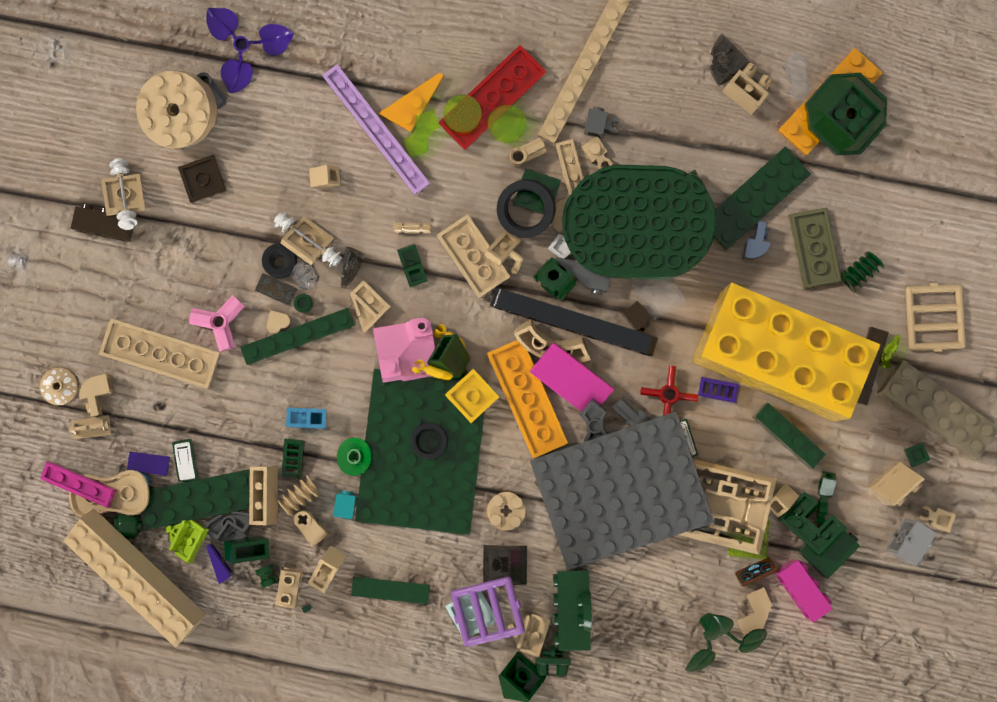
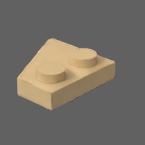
M364 280L350 293L364 333L391 308Z

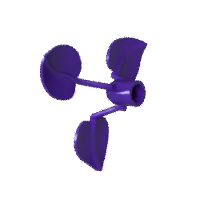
M226 8L207 9L206 21L211 35L223 41L230 34L234 38V48L239 51V61L231 59L226 61L221 67V78L229 93L241 91L252 79L253 70L251 65L242 63V53L247 52L250 49V45L263 43V50L267 54L276 56L282 54L287 49L293 38V33L288 28L278 24L263 26L259 31V36L262 40L249 41L244 36L237 37L232 32L238 27V18L233 11Z

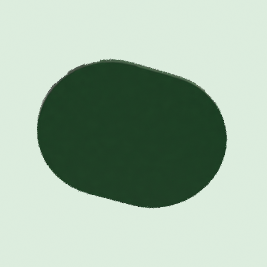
M612 165L601 168L589 176L587 175L577 184V187L566 201L562 217V229L565 242L571 254L583 267L594 274L614 279L667 280L690 271L705 257L713 243L716 232V212L706 188L697 179L683 170L669 166Z

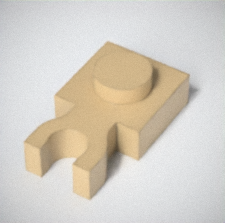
M598 136L581 146L590 162H597L598 170L603 168L601 164L604 162L608 166L613 165L612 161L604 156L608 151Z
M922 505L921 509L927 511V516L919 515L918 519L922 521L930 520L929 526L950 533L956 514L940 508H936L933 512L930 507Z

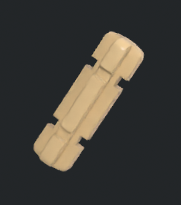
M401 222L394 223V233L420 234V232H423V234H430L431 224H402Z

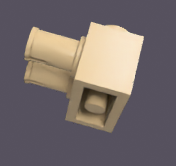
M748 63L743 71L739 69L722 90L725 95L750 115L768 96L769 93L766 90L773 83L771 78L765 83L769 77L768 75H763L758 83L753 81L751 78L758 71L757 66L750 71L754 65L753 63Z

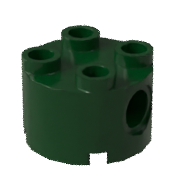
M553 257L550 260L547 259L533 276L537 283L538 281L541 282V287L560 302L574 288L577 281L574 278L575 275L568 269L562 270L560 263Z

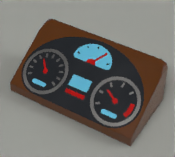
M767 557L735 572L740 586L745 587L776 573L778 569L773 561Z

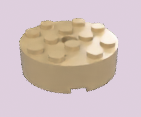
M165 71L151 77L143 85L137 98L136 112L143 132L153 142L167 148H183L196 145L206 138L216 121L217 103L209 85L197 75L186 71ZM176 105H178V107H179V113H178V114H177L176 111L174 110L175 107H176Z

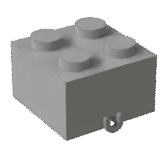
M905 518L898 531L892 534L893 539L885 551L903 563L917 567V565L923 562L926 550L934 544V537L937 533L918 521Z

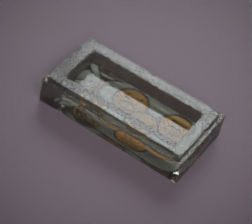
M263 273L255 288L256 292L288 306L291 305L298 290Z

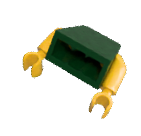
M440 324L432 332L435 338L441 339L427 361L429 366H426L425 362L419 359L415 364L419 365L420 368L413 367L412 371L417 374L425 371L427 375L443 380L458 378L461 380L469 373L466 370V366L470 361V355L466 350L464 340L458 337L457 334H453L450 331L447 332L446 326Z

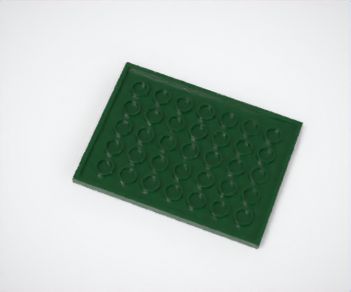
M374 369L365 441L372 451V461L367 471L361 474L355 522L470 535L485 411L470 423L445 396L460 381L459 378L443 380L431 376L403 382L402 380L383 383L380 369ZM426 422L441 426L448 437V445L445 452L434 459H424L418 456L413 451L411 445L413 431L419 425ZM427 429L419 435L418 444L423 451L433 452L439 448L441 438L436 431Z

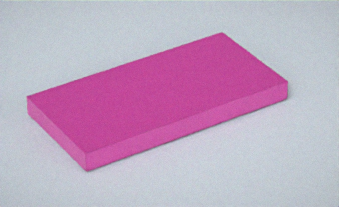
M555 342L549 346L530 370L531 374L580 411L586 407L592 398L602 405L614 390L613 386Z

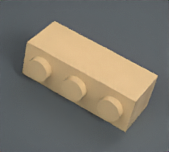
M250 466L249 525L278 524V466Z

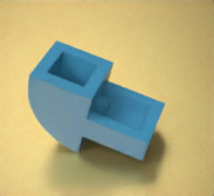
M287 408L286 427L326 429V409Z

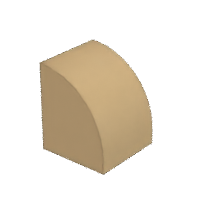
M324 165L309 169L311 188L340 186L339 167Z
M784 483L773 494L770 510L779 518L791 508L799 495L789 485Z

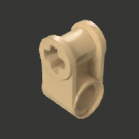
M302 510L295 515V525L313 547L329 535L327 530L309 511ZM300 515L308 517L306 520L307 524L305 522L300 523Z

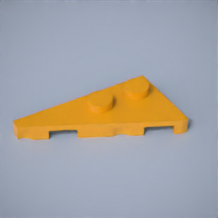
M438 73L382 110L379 115L412 133L444 75Z

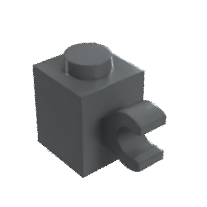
M589 108L584 134L602 138L604 130L617 133L618 129L613 128L611 124L614 122L619 123L620 119L614 117L606 121L608 112H604L603 108Z

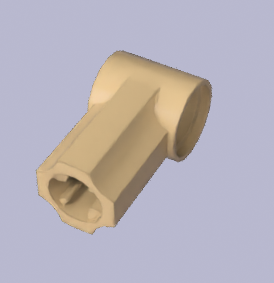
M539 137L521 147L514 148L510 152V164L515 168H520L525 163L546 154L547 150L541 138ZM520 154L523 160L515 161L513 155Z

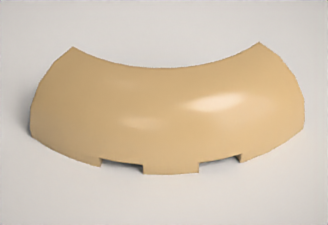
M532 319L524 322L514 331V335L519 343L528 352L530 351L539 357V359L549 346L555 342L581 363L591 360L583 337L571 340L552 338L540 331Z

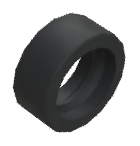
M426 422L419 425L413 431L411 445L413 451L418 456L424 459H434L445 452L448 445V437L441 426ZM430 429L440 435L441 444L436 451L425 452L419 447L418 437L423 431Z

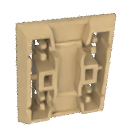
M693 459L696 469L728 477L726 482L699 476L701 482L703 478L706 479L707 484L702 483L715 521V523L705 527L715 529L714 535L697 530H691L678 535L759 555L777 479ZM732 477L765 485V491L731 483ZM750 489L755 490L753 495H749ZM740 528L746 529L744 534H740ZM721 530L753 538V542L750 544L719 537V533Z

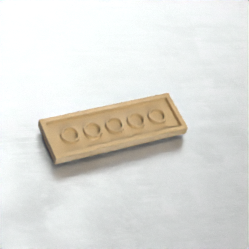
M110 318L98 355L209 389L221 353Z

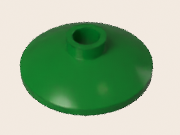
M353 437L345 440L337 451L338 466L343 473L349 476L363 474L371 464V448L361 438Z

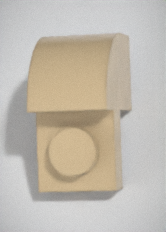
M103 374L91 377L80 388L79 399L88 400L86 409L88 414H91V417L103 416L99 397L114 394L110 375Z

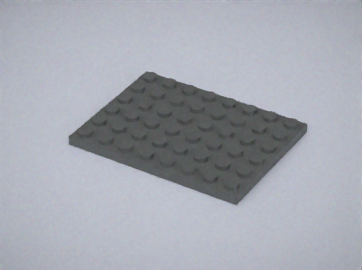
M677 411L530 460L567 570L715 523Z

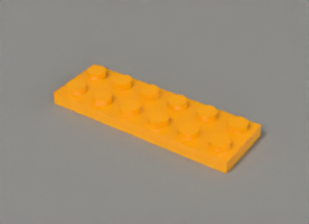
M854 48L831 74L861 72L873 84L883 72ZM804 102L781 126L778 132L806 157L819 143V140L808 130L807 111L805 110Z
M516 340L488 352V358L532 458L534 459L568 444L542 382L530 373L534 364L528 351Z

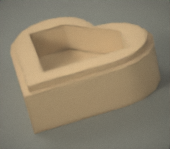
M270 310L266 326L270 333L277 334L281 329L290 326L291 320L288 315Z

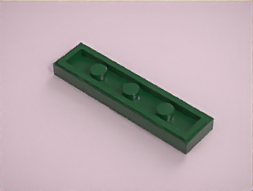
M353 576L351 596L428 604L430 585Z

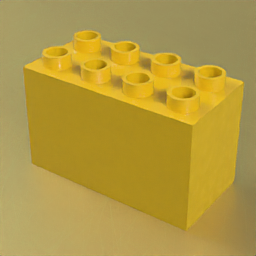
M731 282L718 296L691 363L835 422L851 418L881 344Z

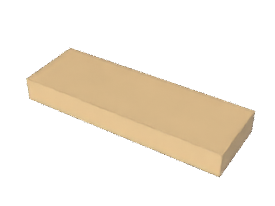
M574 139L555 143L568 195H571L577 184L584 179Z

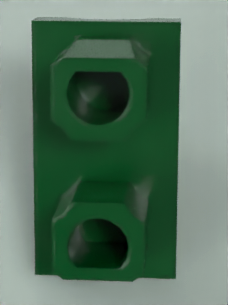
M551 645V651L543 650V656H551V658L535 659L538 676H549V666L556 667V677H567L571 659L555 658L563 657V651H555V645Z

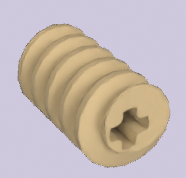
M306 475L307 482L299 480L300 487L296 484L293 485L294 492L290 489L287 490L288 497L281 494L283 500L277 499L281 507L290 516L295 515L293 509L299 512L301 510L300 505L307 506L306 500L312 502V495L315 497L319 496V488L308 475Z

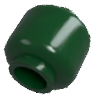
M119 513L117 517H114L113 527L125 538L133 539L137 532H141L142 521H138L137 515Z

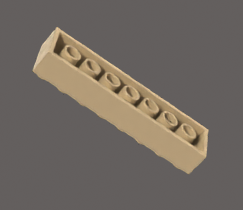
M94 508L78 520L63 541L175 648L192 633L206 616L194 602Z

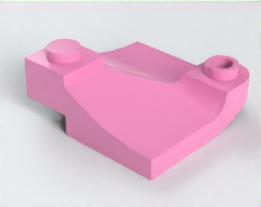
M417 318L402 324L373 328L383 383L431 377L425 371L418 374L412 371L413 367L420 368L419 365L415 364L419 359L423 360L426 366H429L427 361L435 349L431 323L427 319ZM422 324L425 328L419 329L418 326Z

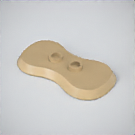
M134 470L123 471L109 478L84 474L88 478L117 489L110 508L69 492L71 509L79 518L83 517L93 508L100 515L107 512L137 515L145 510L149 502L147 480L140 472Z

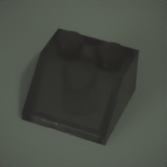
M483 545V583L510 577L513 585H527V546Z

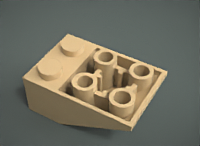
M895 462L868 489L883 505L896 506L898 504L900 506L908 499L906 496L911 491L914 493L922 487L921 482L925 479L901 462Z

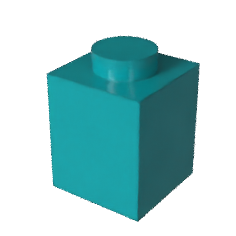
M342 490L341 494L336 493L333 517L354 519L357 496H353L352 491Z

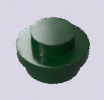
M300 294L294 300V307L298 312L307 313L313 307V300L307 294Z

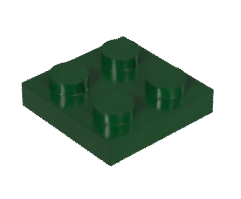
M526 168L522 179H532L544 184L551 191L555 200L561 183L560 179ZM530 190L517 191L513 203L514 206L544 215V203L538 194Z

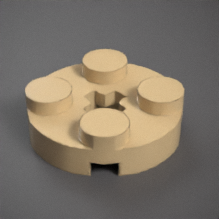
M501 492L490 500L487 506V516L491 524L497 529L504 531L512 530L518 527L524 520L525 505L516 494ZM505 505L512 510L508 517H504V513L500 511L504 509Z

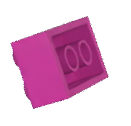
M791 559L779 567L778 571L774 574L805 618L814 623L832 610L830 606L832 601L825 593L820 592L818 589L820 584L817 580L807 574L809 569L805 563Z

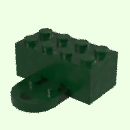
M556 570L557 574H553V586L557 587V593H553L554 607L557 606V613H554V626H558V632L554 633V644L558 646L559 651L591 650L592 607L591 593L589 591V570Z

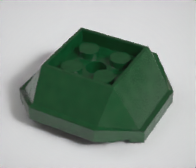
M861 72L831 74L805 102L808 130L835 156L860 155L886 126L887 97ZM848 109L852 112L850 119L846 115Z

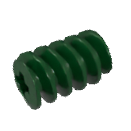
M867 251L865 257L861 256L859 262L855 261L853 267L849 266L847 271H843L841 275L846 286L856 293L854 286L862 288L860 281L862 280L867 283L866 276L873 278L872 271L879 273L878 266L884 269V265L875 254Z

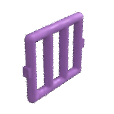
M510 577L451 591V598L456 613L454 619L455 623L459 624L464 646L470 647L520 635L525 632L519 609L522 608L521 602L517 600ZM504 585L516 624L515 628L507 630L495 591L496 587ZM484 590L488 591L498 632L490 634L487 632L477 592ZM468 594L471 598L480 636L470 638L459 598Z

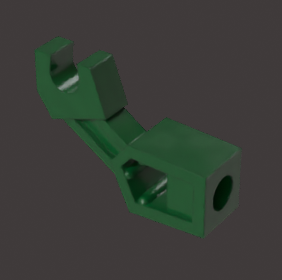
M826 471L821 473L818 484L820 506L816 515L818 524L825 523V515L828 514V497H833L837 481L836 473Z

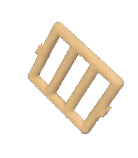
M930 283L929 286L906 287L909 350L942 352V350L964 349L966 347L962 285ZM955 292L956 303L914 305L913 294ZM956 311V323L915 324L914 313ZM957 330L958 342L916 343V332Z

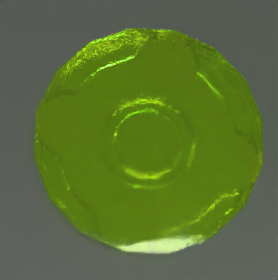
M460 94L452 97L444 107L445 123L451 130L459 133L472 131L481 120L479 103L469 95Z
M512 105L499 106L496 110H493L488 119V129L492 136L503 143H512L518 140L526 128V119L523 112Z

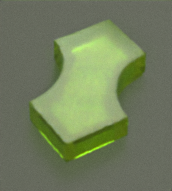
M434 109L416 115V128L409 137L404 139L410 158L428 152V138L433 131L440 128Z

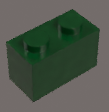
M260 535L224 541L225 560L235 564L270 558L269 539Z

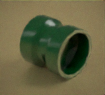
M273 563L255 570L257 576L261 579L260 584L262 588L275 584L280 580L274 572L275 566Z

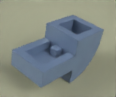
M758 221L754 239L748 238L745 241L743 260L758 259L769 249L771 242L763 241L768 236L769 228H766L767 222Z

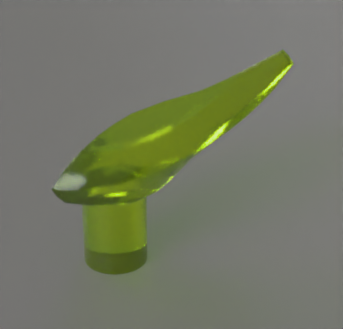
M899 334L886 346L882 353L881 361L884 368L890 367V359L899 345Z

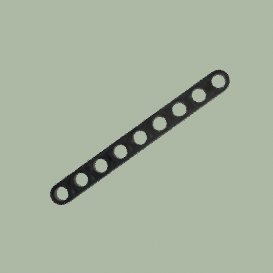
M495 288L490 306L651 357H653L658 338L501 288Z

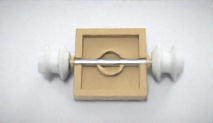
M116 158L109 164V168L112 169L110 175L113 178L101 179L106 215H117V219L120 220L118 226L124 230H130L137 225V220L134 219L136 217L135 212L145 211L140 174L128 175L129 169L126 168L128 162L122 158Z
M287 212L279 213L276 216L274 227H282V233L289 230L281 240L282 245L310 265L320 255H323L322 262H330L329 267L333 265L336 267L342 259L340 256L341 251L336 253L334 252V246L329 247L334 237L305 216L296 225L293 224L294 217H286Z

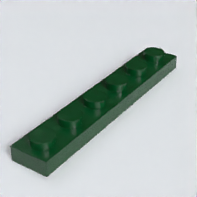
M345 308L241 346L240 348L246 365H250L354 327L355 324L349 308Z

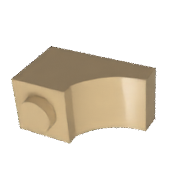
M330 545L319 561L308 584L325 593L347 555Z

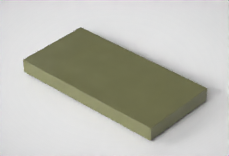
M827 207L789 214L803 289L841 283L842 278Z

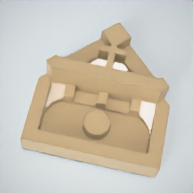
M535 614L528 615L522 619L525 632L513 636L517 648L522 652L541 657L552 620ZM514 623L507 627L508 629L515 628L516 624Z

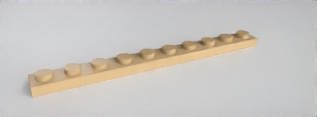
M631 0L608 1L540 129L538 137L552 144L556 143Z

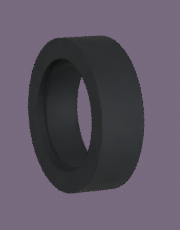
M522 179L510 184L502 191L497 201L496 210L499 222L507 232L516 237L530 238L541 234L550 226L555 216L556 204L551 191L544 184L532 179ZM530 190L538 194L542 199L544 215L538 224L531 227H523L516 224L510 217L508 204L513 194L517 191Z

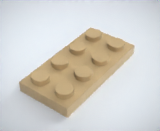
M468 214L436 235L479 299L511 278L502 264L499 266L484 255L490 246Z

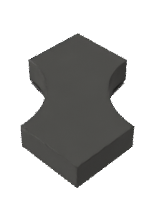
M593 398L580 413L587 424V435L584 441L608 434L603 423L607 409Z

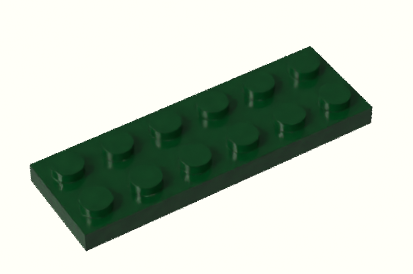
M786 146L715 209L716 232L714 238L725 250L729 249L811 175Z
M250 469L150 489L148 505L140 513L143 530L177 524L183 520L190 521L249 509Z

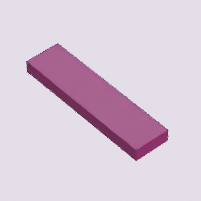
M51 461L46 462L40 478L106 508L111 507L117 490Z

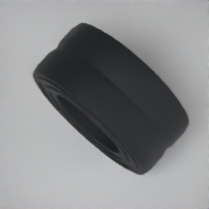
M276 243L270 245L264 251L262 266L270 276L283 279L289 277L295 271L297 257L295 253L284 245ZM277 256L284 257L285 263L282 266L275 265L274 259Z

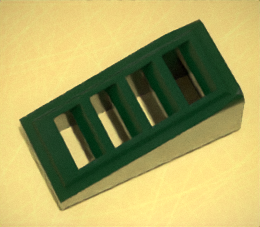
M284 438L281 477L301 479L304 440ZM289 445L299 446V450L289 449ZM288 453H298V457H289ZM287 460L298 461V464H287ZM286 469H297V473L286 472Z

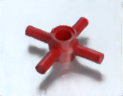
M669 366L667 385H664L660 390L641 387L640 395L660 398L661 402L664 403L663 415L671 413L672 405L678 400L698 402V394L679 392L678 388L674 386L676 366ZM667 389L674 392L672 400H668L664 396V392Z

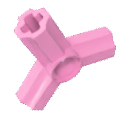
M232 295L216 313L192 308L189 324L213 329L219 351H227L236 347L229 324L245 306ZM218 317H223V325L216 327L215 320Z

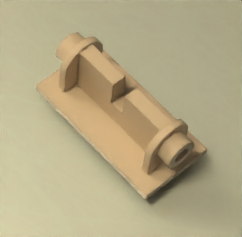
M109 415L71 421L72 426H69L70 434H73V440L112 434Z

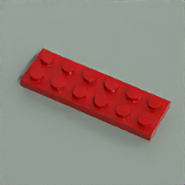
M519 45L442 118L438 124L465 151L533 87L547 71Z

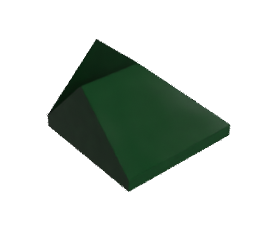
M519 651L515 653L498 676L503 698L529 702L547 677L538 676L537 667Z

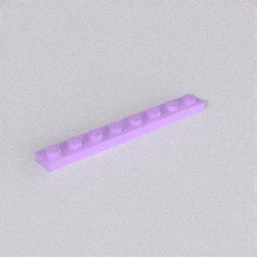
M338 64L323 74V78L412 193L416 195L430 184Z

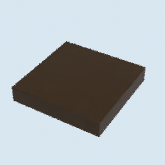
M214 154L178 167L190 203L227 191Z

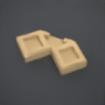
M764 587L746 594L753 613L736 620L743 637L754 629L764 628L772 607Z

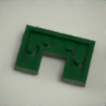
M804 491L791 508L781 515L778 520L822 557L848 529L833 515L820 528H817L807 518L820 505Z

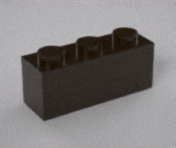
M89 205L75 206L70 229L76 232L125 242H131L133 229L124 230L118 226L120 220L117 219V215L107 216L106 209L101 208L100 211H96Z

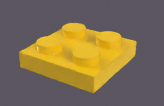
M474 369L445 394L470 423L476 420L499 398Z

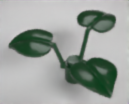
M707 613L700 618L699 623L705 630L703 634L708 648L698 651L688 663L685 671H699L708 667L716 656L715 652L712 651L710 641L716 640L723 634H727L740 645L738 650L741 653H748L757 649L764 642L768 632L764 629H754L747 633L743 640H738L729 632L734 626L731 618Z

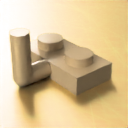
M506 230L484 254L499 266L508 256L515 260L511 269L513 274H518L524 258L514 251L520 245L521 240Z

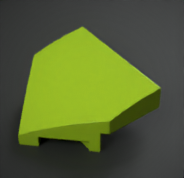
M183 520L179 524L166 527V533H169L171 543L169 551H174L175 555L186 563L193 564L209 529L195 520Z

